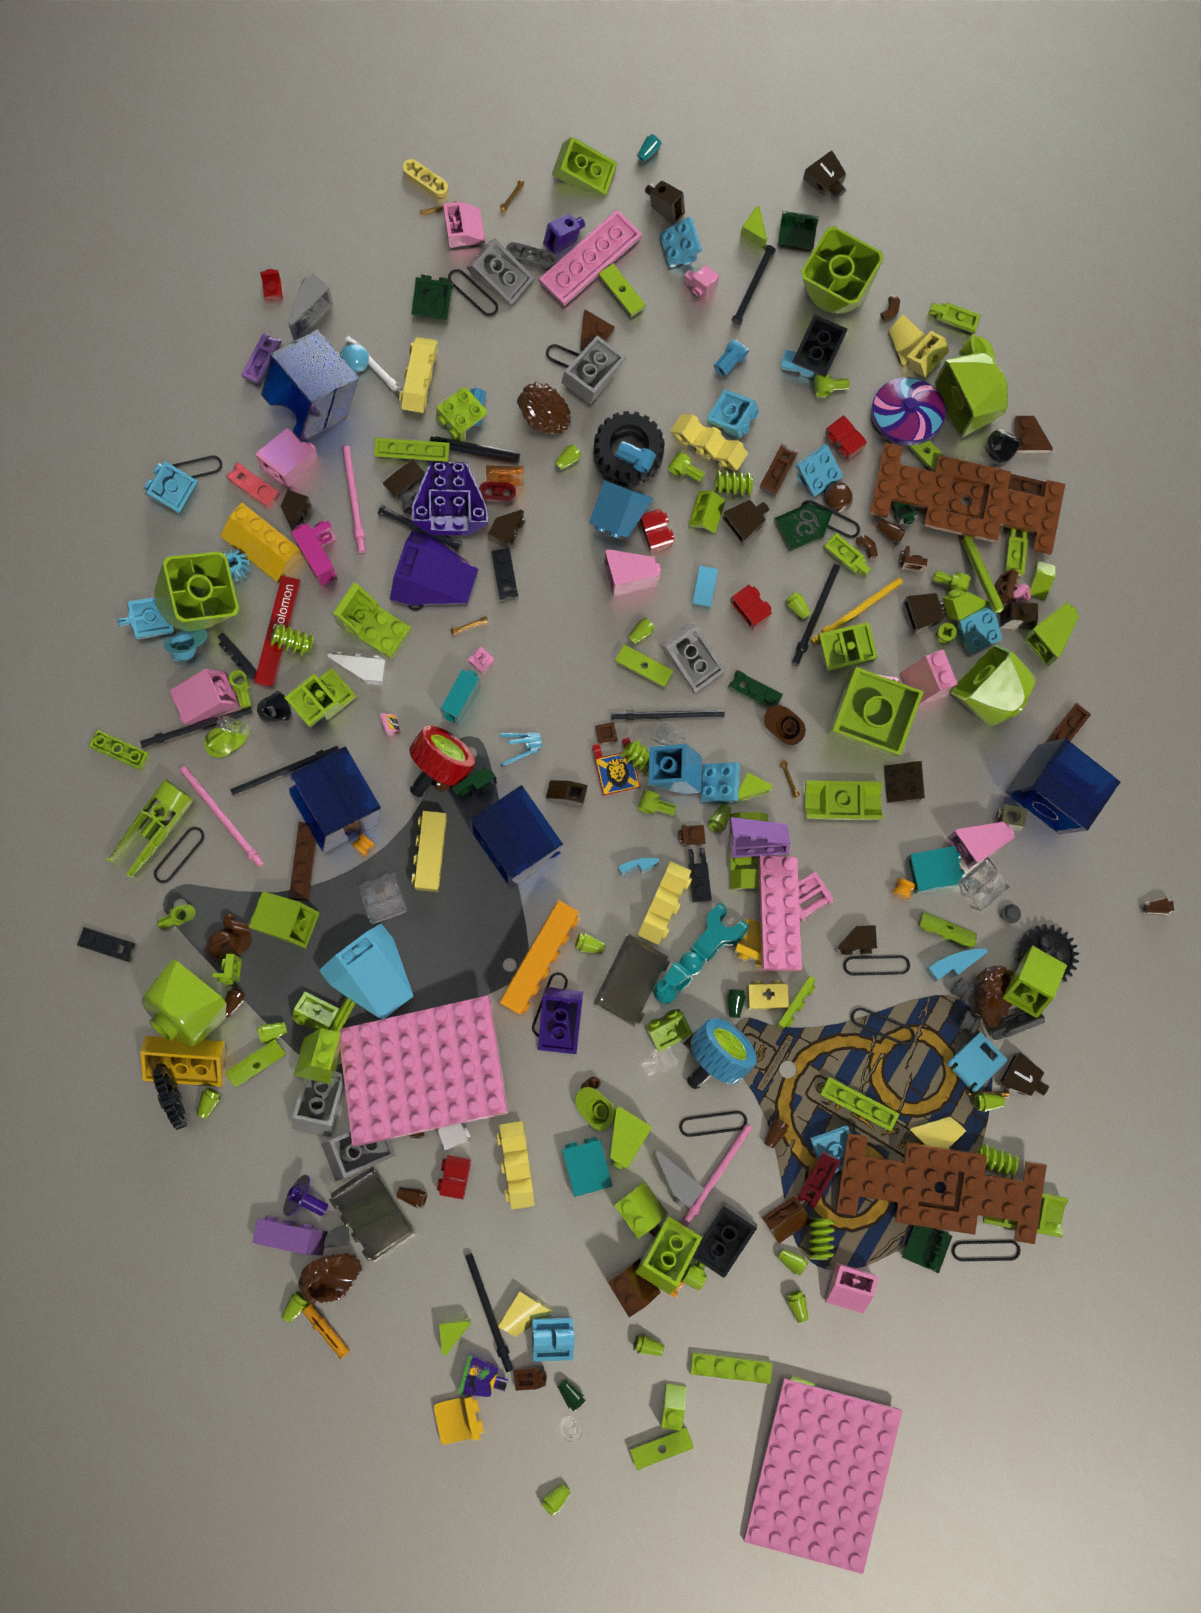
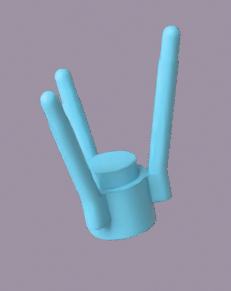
M501 733L499 735L500 737L524 738L509 740L508 744L525 743L526 749L530 748V750L502 762L501 766L510 764L529 754L537 753V749L542 748L539 733Z

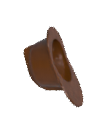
M775 705L770 707L764 715L766 728L783 743L795 745L803 740L806 733L805 724L789 708Z
M224 928L209 937L206 944L207 955L215 962L221 963L224 958L226 959V954L239 956L250 947L252 941L251 933L245 934Z

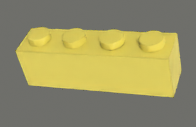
M423 811V815L419 816L418 828H421V833L416 837V846L419 847L418 854L414 855V865L417 868L416 873L412 874L411 882L412 885H415V890L439 892L447 821L446 813Z

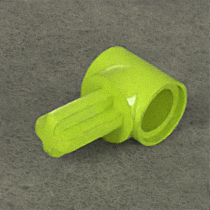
M827 374L826 378L816 375L814 376L815 396L827 397L833 393V390L849 389L850 381L848 378L833 379L829 374Z
M680 451L676 453L668 466V470L674 475L681 477L686 474L698 482L705 475L703 471L691 465L692 461L688 455Z
M936 571L933 576V581L948 586L949 592L955 589L967 592L971 577L964 573H955L951 576Z
M235 670L230 674L229 681L233 692L237 693L240 707L248 708L251 706L248 689H250L249 680L243 671ZM237 678H244L241 684H235Z
M643 790L637 809L649 814L659 811L673 816L676 811V805L660 800V795L655 792Z
M190 904L176 906L170 911V914L157 920V926L164 930L175 924L179 926L191 921L195 917V909ZM182 909H183V910L185 911V913H186V917H185V918H183L182 915H181Z
M695 1260L693 1265H688L681 1282L697 1291L701 1290L707 1278L704 1271L706 1266Z

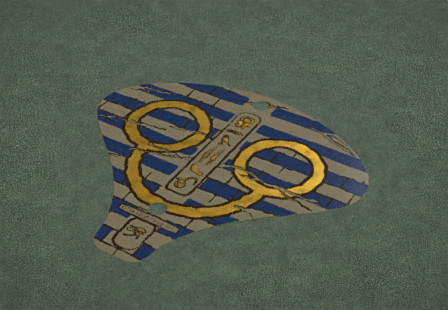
M935 995L910 1000L876 1012L912 1028L915 1032V1040L910 1045L899 1044L858 1027L852 1020L820 1027H785L784 1029H779L775 1025H770L754 1018H744L737 1023L735 1027L747 1037L757 1056L756 1065L743 1078L755 1095L768 1126H770L771 1121H774L775 1118L789 1125L788 1132L775 1146L785 1202L794 1196L797 1198L799 1191L817 1162L810 1138L846 1125L849 1127L851 1134L868 1137L865 1156L903 1162L907 1142L924 1145L909 1131L912 1127L952 1117L966 1132L948 1149L977 1152L978 1148L983 1144L989 1111H977L974 1105L975 1096L967 1095V1092H973L971 1088L976 1083L974 1082L970 1087H967L952 1071L957 1063L955 1062L951 1067L946 1064L978 1031L986 1037L981 1022L974 1034L969 1033L967 1029H960L958 1027L966 1010L976 1016L975 1012L966 1003L954 997ZM872 1014L854 1019L863 1026L907 1043L911 1041L913 1036L910 1030ZM983 1043L980 1048L991 1059L990 1049ZM785 1061L793 1062L797 1068V1072L792 1078L787 1079L780 1074V1065ZM828 1077L899 1113L892 1131L889 1132L820 1096ZM992 1077L976 1092H992ZM842 1170L834 1173L815 1208L809 1206V1203L804 1200H798L807 1212L811 1223L815 1222L811 1218H825L835 1221V1224L829 1225V1227L835 1229V1232L829 1233L830 1236L834 1237L833 1241H829L830 1244L834 1245V1248L828 1250L834 1253V1256L828 1258V1260L808 1259L809 1256L814 1255L813 1252L809 1251V1248L814 1247V1244L809 1243V1240L815 1238L809 1234V1232L815 1230L809 1224L793 1234L801 1253L816 1266L828 1270H834L835 1263L852 1268L865 1267L897 1252L907 1245L914 1226L895 1222L898 1202L859 1196L856 1216L836 1213ZM937 1182L934 1189L937 1192H942L945 1189V1183ZM811 1190L807 1192L812 1196L815 1194V1192Z

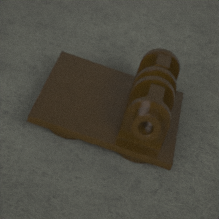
M922 761L884 766L887 803L909 800L921 801V799L925 798Z

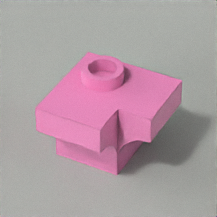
M704 265L700 271L692 272L689 270L684 276L683 284L689 287L696 296L706 299L718 284L720 275Z

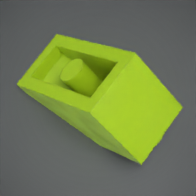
M959 589L949 592V595L943 597L948 618L958 621L989 605L987 600Z
M666 1383L660 1421L661 1428L682 1431L686 1386Z

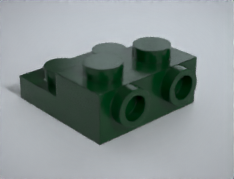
M421 274V278L416 277L411 315L448 320L454 285L450 282V279L439 277V280H432V276Z
M483 767L453 786L454 796L458 801L460 799H468L472 796L473 791H475L478 797L481 795L486 796L493 791L492 788L497 784V778L492 770L488 771L486 767Z

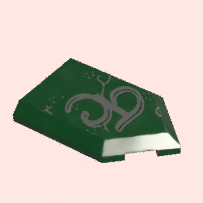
M808 503L774 519L789 551H792L824 537L833 512Z

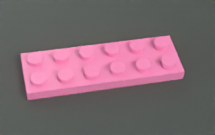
M616 210L539 278V283L565 306L594 281L601 271L613 264L640 240L642 233L624 215Z
M759 856L762 970L800 972L802 970L797 857Z

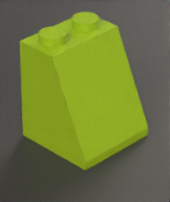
M1068 602L1037 625L1024 638L1047 667L1052 665L1061 656L1079 618L1077 609Z
M263 891L258 899L254 915L251 917L249 928L306 949L320 912L301 902Z
M1032 946L1024 955L1002 999L1038 1018L1055 998L1067 965Z
M321 1028L306 1036L301 1046L293 1076L332 1085L341 1055V1033Z
M619 1106L616 1107L614 1113L609 1159L612 1160L611 1164L622 1170L623 1167L628 1169L652 1127Z
M645 1181L612 1204L638 1239L653 1229L668 1214Z

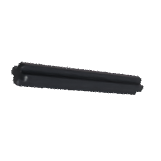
M431 436L429 440L431 442L450 443L451 451L518 463L520 460V453L516 451Z

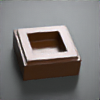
M614 722L595 726L600 745L618 741Z

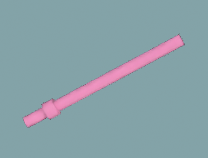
M343 446V457L355 529L353 530V535L357 542L358 553L366 552L364 545L365 532L361 525L350 447Z
M745 1124L705 1184L703 1192L691 1207L687 1208L688 1212L680 1222L682 1225L687 1227L693 1217L698 1215L701 1210L700 1206L752 1130V1127Z

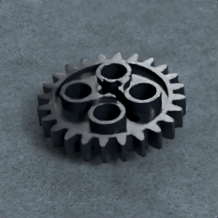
M1044 924L1041 929L1037 925L1034 927V931L1029 929L1027 930L1028 935H1022L1025 941L1020 940L1017 942L1022 947L1015 949V951L1020 953L1015 959L1022 961L1024 955L1032 946L1046 953L1054 947L1055 943H1058V946L1049 955L1067 965L1061 980L1064 983L1067 981L1066 976L1069 978L1073 976L1070 970H1077L1073 964L1079 963V960L1074 959V956L1079 955V952H1074L1073 950L1077 945H1071L1074 938H1066L1068 932L1062 934L1061 927L1055 931L1054 925H1050L1048 929L1047 925ZM1043 937L1049 940L1048 947L1043 945ZM1058 950L1064 953L1063 960L1057 957Z
M164 1066L154 1069V1084L158 1092L157 1097L161 1108L166 1112L167 1118L176 1130L187 1127L186 1112L178 1087L174 1085L170 1073Z

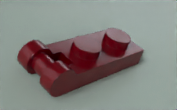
M822 1151L806 1182L799 1191L797 1199L800 1201L804 1200L809 1203V1206L815 1208L841 1160ZM811 1190L815 1192V1194L812 1196L807 1192Z

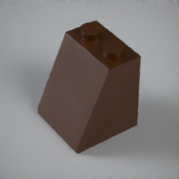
M640 1257L606 1278L628 1317L645 1308L661 1293L657 1286L635 1273L641 1262Z

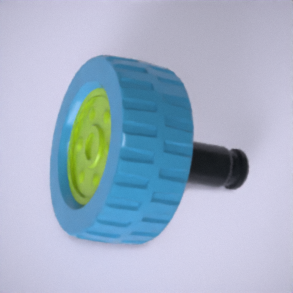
M718 1018L709 1019L692 1036L691 1049L700 1065L687 1078V1083L691 1088L699 1089L700 1085H703L710 1076L727 1084L739 1083L756 1065L757 1056L752 1044L739 1029L729 1022Z

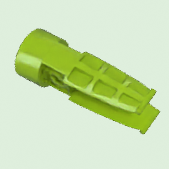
M164 779L128 827V830L120 842H118L110 858H106V861L114 863L150 817V820L140 832L142 836L149 840L160 825L162 827L158 829L126 874L127 877L135 878V873L157 850L194 799ZM160 810H164V811H163V812H165L164 816H160V815H161V814H159V811H160ZM169 820H171L168 825H166V824L163 823V822H168Z

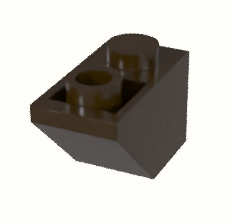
M287 489L281 509L291 531H293L296 526L300 524L305 525L304 519L306 514L309 515L312 504L308 496Z
M518 510L495 518L488 532V540L504 548H509L511 544L514 545L518 537L516 533L519 528H523L526 521L524 511Z
M550 780L546 799L583 808L588 785L573 781Z
M876 925L854 927L835 948L836 952H841V955H852L853 951H860V954H872V951L877 949Z

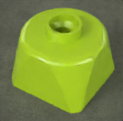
M836 226L827 228L801 270L805 289L810 300L820 309L835 314L847 313L859 307L869 293L883 262L882 251Z
M974 353L945 360L934 382L935 388L941 394L946 411L961 438L1005 414L1008 407L1007 380L1003 371L989 355Z
M218 551L166 557L161 566L154 592L157 609L166 622L183 631H198L221 623L238 613L239 606L226 555Z
M995 644L957 682L958 685L951 694L985 725L995 726L1006 719L1015 717L1025 708L1029 700L1028 698L1034 690L1036 678L1011 650Z
M175 959L169 962L142 997V1005L152 1018L149 1021L150 1025L165 1039L172 1041L175 1038L190 1047L199 1044L226 1019L225 1000Z

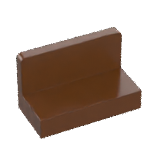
M795 1196L762 1217L778 1243H781L811 1223L807 1212Z

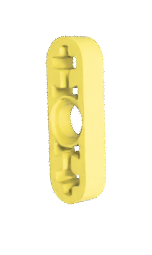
M408 159L403 163V172L407 178L436 198L447 196L448 184L445 180L414 159ZM428 175L431 179L429 182H422L421 177Z

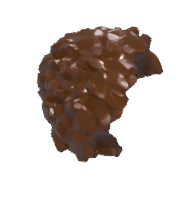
M538 382L528 384L523 388L522 393L517 398V404L522 411L523 418L527 421L528 425L533 427V430L540 431L541 433L561 434L564 430L568 429L567 426L571 424V411L568 408V404L565 403V399L557 393L556 389H552L548 383L542 384Z
M1001 965L985 968L976 977L977 980L974 985L976 990L974 997L977 1003L976 1009H978L984 1024L990 1026V1028L997 1027V1024H1000L1001 1017L1007 1016L1009 1008L1013 1006V1004L1002 998L1014 973L1012 970H1008L1005 966L1002 967Z
M337 1253L336 1255H327L315 1259L303 1268L298 1280L303 1298L310 1304L333 1302L341 1299V1297H345L346 1292L352 1287V1281L356 1280L362 1271L360 1260L355 1259V1255L350 1256L348 1253Z

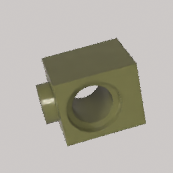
M1005 804L997 810L996 820H998V823L1005 822L1012 829L1021 830L1025 827L1027 809ZM1007 813L1013 814L1014 821L1008 820Z

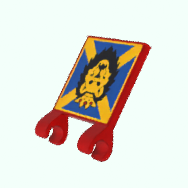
M630 738L622 739L623 749L631 743ZM600 744L593 745L592 750L603 796L640 788L636 766L632 767L633 760L627 763L626 759L628 756L626 755L621 758V753L602 757Z

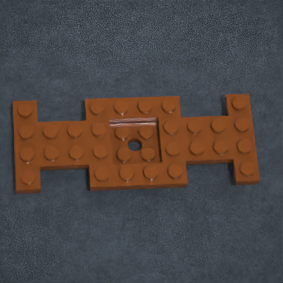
M884 443L869 514L887 518L891 501L926 509L924 527L996 543L1000 526L1034 533L1035 539L1032 551L1046 555L1052 554L1066 484L1047 480L1043 497L1008 489L1011 471L941 455L937 458L935 472L899 464L903 447ZM961 498H968L970 505H964L961 502Z
M847 1133L836 1213L856 1216L859 1196L898 1202L895 1222L975 1235L978 1215L1016 1221L1014 1240L1035 1244L1047 1168L1046 1164L1025 1161L1023 1180L985 1175L987 1159L985 1154L907 1142L902 1162L865 1156L868 1137ZM937 1182L945 1183V1189L942 1192H937L934 1189Z

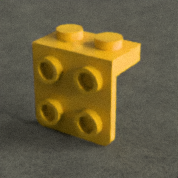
M749 918L746 920V923L749 924V930L742 940L736 944L733 953L737 955V958L743 961H753L755 966L762 968L760 922Z
M472 1395L438 1402L434 1405L441 1444L446 1445L471 1438L472 1441L481 1439V1433H484L482 1420L478 1421L477 1412H480L478 1400H474Z

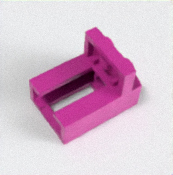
M321 521L313 529H311L308 523L296 526L291 532L320 587L338 579L333 565L322 548L323 545L336 539L330 522Z

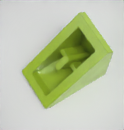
M756 206L743 224L740 235L759 247L765 248L767 235L760 206Z
M1036 561L1029 586L1031 597L1046 600L1055 579L1054 565Z
M747 773L738 790V801H735V803L772 791L773 786Z
M470 1320L439 1324L442 1355L446 1356L471 1324Z

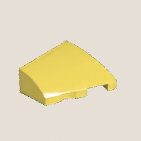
M904 315L888 331L890 339L894 342L895 352L898 353L901 360L900 365L904 367L909 362L907 356L926 335Z
M952 1117L912 1127L909 1130L924 1145L947 1149L966 1132Z
M519 1291L498 1327L516 1337L532 1327V1319L546 1318L552 1311Z

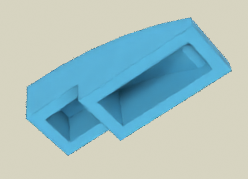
M973 949L962 951L935 962L925 970L934 982L948 972H951L953 976H957L988 953V950Z

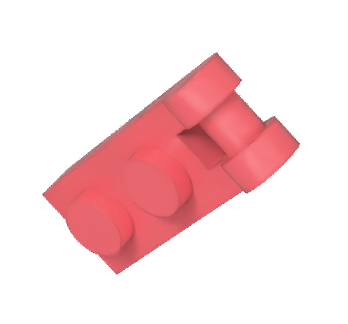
M239 462L234 465V470L226 475L230 482L267 508L279 495L277 490L247 470ZM240 473L244 475L241 480L237 478Z

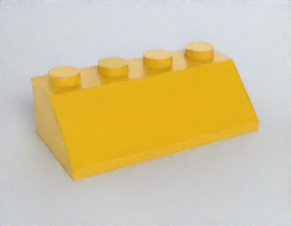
M242 502L229 516L220 535L232 547L240 550L241 554L245 553L248 560L277 583L281 580V576H284L302 556L300 549Z
M145 1036L140 1050L143 1081L154 1082L153 1070L164 1066L175 1084L222 1087L225 1065V1041L202 1040L196 1046L190 1047L175 1038L169 1041L164 1037Z

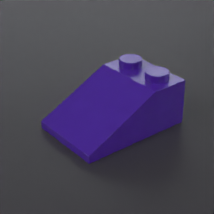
M545 987L542 999L538 1050L577 1054L584 991Z

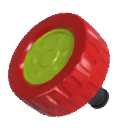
M437 726L424 727L415 737L409 748L411 758L422 770L413 785L410 786V792L416 797H422L434 780L449 786H455L466 779L475 766V757L472 751L463 741L449 731Z

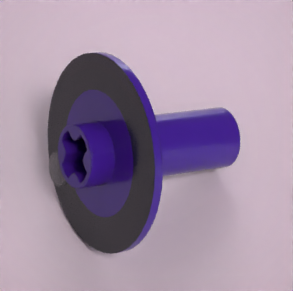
M308 1175L298 1178L288 1191L283 1207L284 1215L290 1216L299 1206L319 1216L325 1214L328 1204L307 1193L310 1184V1177Z

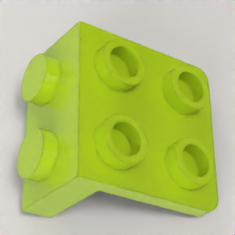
M462 387L436 407V420L441 426L444 425L448 429V433L453 439L458 441H464L466 439V431L487 416L485 407L466 387Z

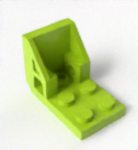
M355 582L333 612L337 625L390 659H392L412 629L405 622L380 608L379 603Z

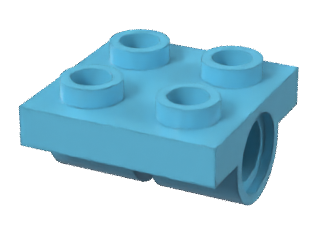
M687 217L659 233L668 264L672 268L679 264L685 265L694 262L697 259V254L703 251L693 218Z
M825 444L795 465L798 470L796 474L798 480L808 489L813 497L843 477L828 445Z
M991 605L958 621L957 635L964 644L966 653L969 655L1003 640L996 613L993 612Z
M740 763L703 764L701 802L731 804L733 801H738Z
M573 1318L532 1319L533 1362L573 1360Z

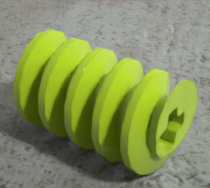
M717 470L714 491L718 488L719 494H721L723 489H725L726 494H729L732 489L734 495H736L738 490H740L741 496L747 491L748 496L751 497L753 477L751 478L750 473H747L744 478L742 472H739L736 477L735 471H732L729 476L726 470L721 475V471Z
M277 623L272 632L271 646L278 642L279 649L284 644L285 651L292 647L293 654L299 650V656H302L304 652L309 653L314 636L310 634L307 637L306 632L300 634L297 629L292 633L291 627L285 630V625L281 624L278 627Z
M638 740L629 743L622 751L620 757L623 758L627 755V763L633 760L632 767L639 765L638 772L644 769V777L649 774L650 750H646V746L640 745Z
M983 1144L978 1148L976 1153L987 1155L986 1165H988V1172L996 1168V1175H999L1002 1170L1003 1177L1006 1178L1009 1173L1011 1174V1179L1014 1177L1019 1163L1017 1155L1011 1156L1009 1152L1003 1154V1150L998 1149L996 1151L995 1147L988 1149L987 1144Z
M811 1218L815 1222L810 1223L809 1226L815 1228V1230L809 1232V1234L815 1238L809 1240V1243L814 1244V1247L809 1248V1251L813 1252L814 1255L809 1256L808 1259L828 1260V1258L834 1256V1253L828 1250L834 1248V1245L829 1243V1241L834 1240V1237L830 1236L829 1233L835 1232V1229L829 1227V1225L835 1224V1221L825 1218Z

